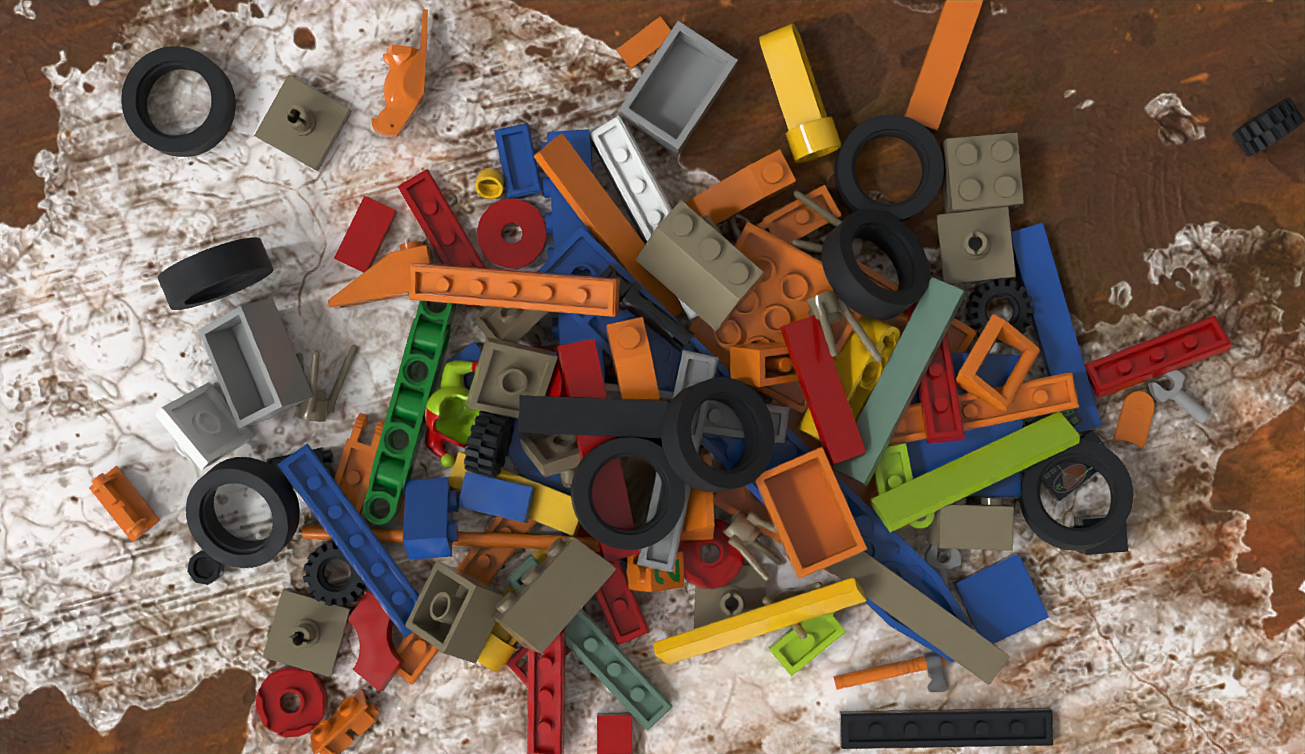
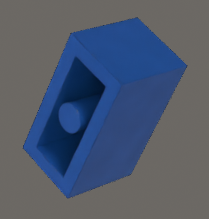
M449 477L406 480L403 543L409 560L452 557L453 542H458L459 539L457 520L453 521L454 512H459L458 491H452Z

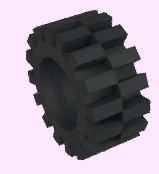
M1288 97L1246 122L1243 126L1236 129L1232 135L1245 155L1250 157L1288 135L1291 131L1302 125L1305 119L1291 98Z
M997 279L981 284L970 294V301L966 303L965 309H968V314L965 317L966 321H970L971 326L969 327L977 331V337H980L989 321L986 312L987 305L996 297L1006 299L1012 307V316L1008 323L1022 334L1027 331L1026 327L1030 326L1033 321L1030 319V316L1034 314V307L1031 308L1030 302L1033 300L1031 295L1027 296L1025 294L1027 290L1023 286L1019 287L1016 285L1017 282L1013 280ZM997 339L995 343H1003V342Z
M479 411V416L477 415L475 418V425L472 424L471 435L467 439L468 447L465 448L466 457L464 459V464H466L465 470L490 478H497V475L501 473V467H504L505 457L509 453L508 447L512 442L513 417Z
M334 541L317 547L308 556V563L304 564L303 570L306 571V575L303 576L304 583L307 582L309 585L307 591L309 594L313 592L316 595L314 599L318 602H326L325 605L332 606L337 604V606H341L348 602L350 603L359 597L367 587ZM333 559L343 560L350 568V579L343 586H334L325 577V567Z

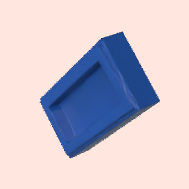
M525 123L494 130L508 199H517L543 193L537 161L533 157L535 151L529 124Z
M465 472L458 507L528 523L536 488Z

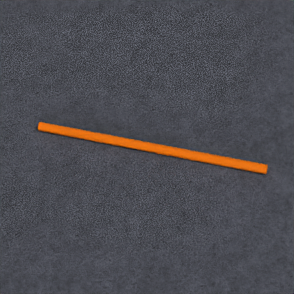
M303 525L302 527L303 539L332 540L322 526ZM370 528L380 542L403 543V529ZM459 531L458 542H453L455 546L548 549L558 538L574 537L591 550L600 552L597 539L580 536Z

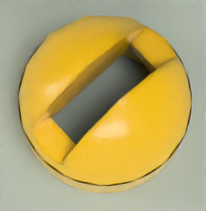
M485 168L480 171L475 182L476 192L486 199H495L502 194L504 187L502 173L494 168Z

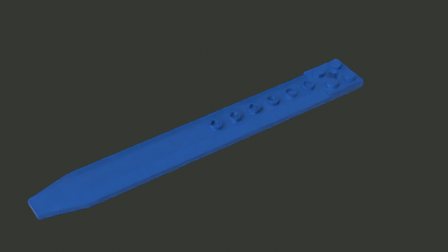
M581 226L537 271L574 275L573 271L576 268L580 271L587 268L591 272L589 276L600 277L612 262L618 273L631 283L637 282L640 285L639 287L642 288L640 292L678 321ZM627 309L625 311L619 310V315L616 317L567 313L611 357L606 333L607 325L637 318ZM645 324L658 390L674 392L683 350L715 357L694 336L679 352L673 345ZM718 360L715 378H730V371ZM787 427L785 443H774L773 454L765 471L807 454L812 450ZM710 433L702 434L701 444L728 470L739 461L743 453L745 438ZM834 473L867 547L865 552L972 628L941 576L895 531L889 532L880 517ZM755 481L746 485L764 504ZM866 597L867 601L865 603L890 627L949 661L954 662L952 658Z

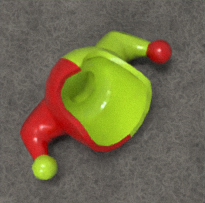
M465 360L448 362L444 367L441 388L430 396L425 406V421L428 426L425 434V446L441 459V465L445 468L452 467L456 460L453 454L447 452L444 445L445 441L462 448L467 447V439L471 435L472 424L475 425V418L477 415L479 416L480 410L468 408L466 404L470 390L465 387L464 381L465 374L476 372L479 360L475 362Z

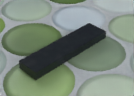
M520 395L518 433L661 438L662 421L668 407V401Z

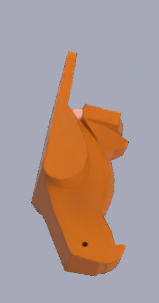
M423 9L420 49L412 48V46L392 44L387 48V53L383 54L384 62L389 66L384 82V98L387 106L379 113L377 119L371 118L374 131L382 136L398 138L416 109L423 102L427 53V9Z

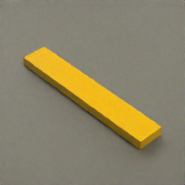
M852 577L653 643L654 652L658 658L669 665L866 602L864 589Z

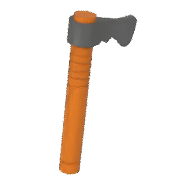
M934 651L923 653V656L912 658V660H903L902 662H894L833 676L836 690L844 687H853L927 670L928 677L932 679L927 686L930 692H944L948 690L943 674V666H945L944 657Z

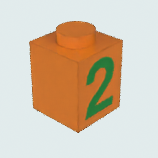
M677 551L673 572L637 565L639 554L627 557L628 589L657 592L684 587L683 552Z

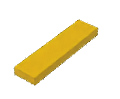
M458 452L449 476L451 487L458 490L462 489L465 472H468L464 468L466 465L464 464L466 455L463 452ZM501 468V473L497 475V479L536 488L529 515L530 519L569 535H577L580 522L575 515L571 495Z

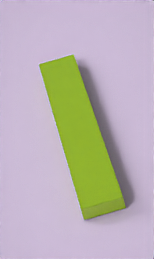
M1060 411L872 498V507L889 532H892L1078 444L1080 435Z

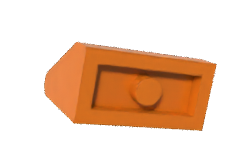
M992 314L959 371L956 385L991 405L1006 411L1040 353V349L1006 320ZM997 339L1023 352L1000 393L977 376Z

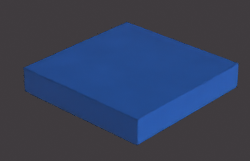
M1018 553L1011 554L953 582L976 632L993 644L1049 618Z

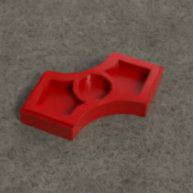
M367 591L347 619L355 628L360 644L359 657L353 670L378 691H384L404 661L393 645V621L373 594Z

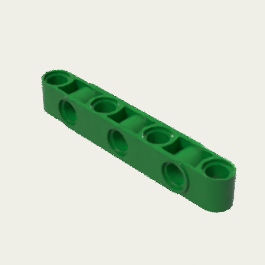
M430 301L419 302L376 451L364 502V515L373 524L382 525L394 520L401 510L406 480H411L426 426L425 406L437 386L450 338L456 303H447L445 310L440 313H434L431 310ZM422 361L428 367V375L423 381L418 382L413 378L411 371L415 363ZM402 429L409 436V444L405 449H399L393 443V435L397 430ZM378 498L387 500L390 505V513L387 517H381L375 512L374 504Z

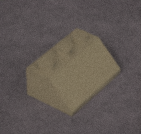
M682 200L656 227L636 258L639 264L716 332L765 278L764 272Z
M574 537L556 539L545 552L548 557L539 567L535 564L526 571L521 578L523 584L514 594L509 592L499 601L496 609L499 611L493 616L523 647L541 654L616 570L612 564Z

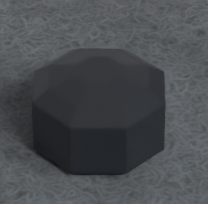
M201 550L189 559L187 572L195 583L209 585L223 576L225 564L213 559Z

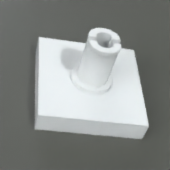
M210 382L161 407L155 414L176 439L174 445L177 452L184 457L190 456L201 470L243 446L254 436L247 426L238 429L228 403Z

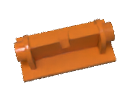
M115 466L106 474L101 473L91 481L93 485L89 489L132 543L161 521L118 466Z
M363 689L354 696L347 697L331 718L321 721L314 728L310 736L313 754H318L319 752L320 754H341L354 742V737L347 732L350 728L360 736L378 720L377 715L381 711L373 702L367 705Z

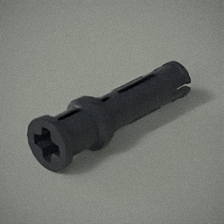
M612 262L608 265L600 277L620 279L619 310L625 311L627 309L637 318L643 317L644 323L680 352L684 345L686 346L691 340L694 333L690 332L640 292L642 289L639 287L640 285L637 282L631 283L618 273Z

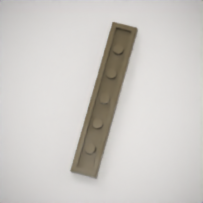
M865 551L826 567V569L842 580L855 578L864 589L865 596L988 685L991 684L1010 657Z

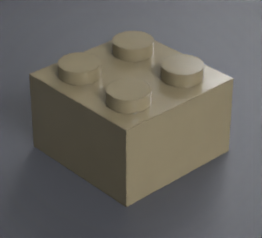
M1018 133L948 138L939 145L944 160L942 188L945 214L998 207L1015 209L1024 204Z
M974 496L973 502L967 501V497H964L934 512V519L928 526L927 542L938 548L1013 551L1014 507L1003 504V498Z
M436 561L405 627L444 654L476 664L496 623V620L493 618L499 611L496 609V606L504 595L471 574Z

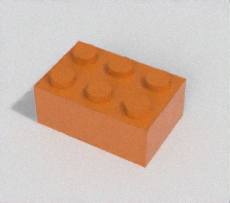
M822 447L767 470L755 480L797 579L867 550Z

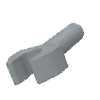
M1174 370L1163 374L1170 381V387L1166 391L1155 382L1148 383L1151 396L1157 402L1174 400L1201 424L1209 418L1211 413L1183 390L1185 375L1180 371Z
M930 544L924 553V560L941 576L948 588L949 572L954 567L961 566V555L958 549H948V558L940 562L937 559L938 548Z

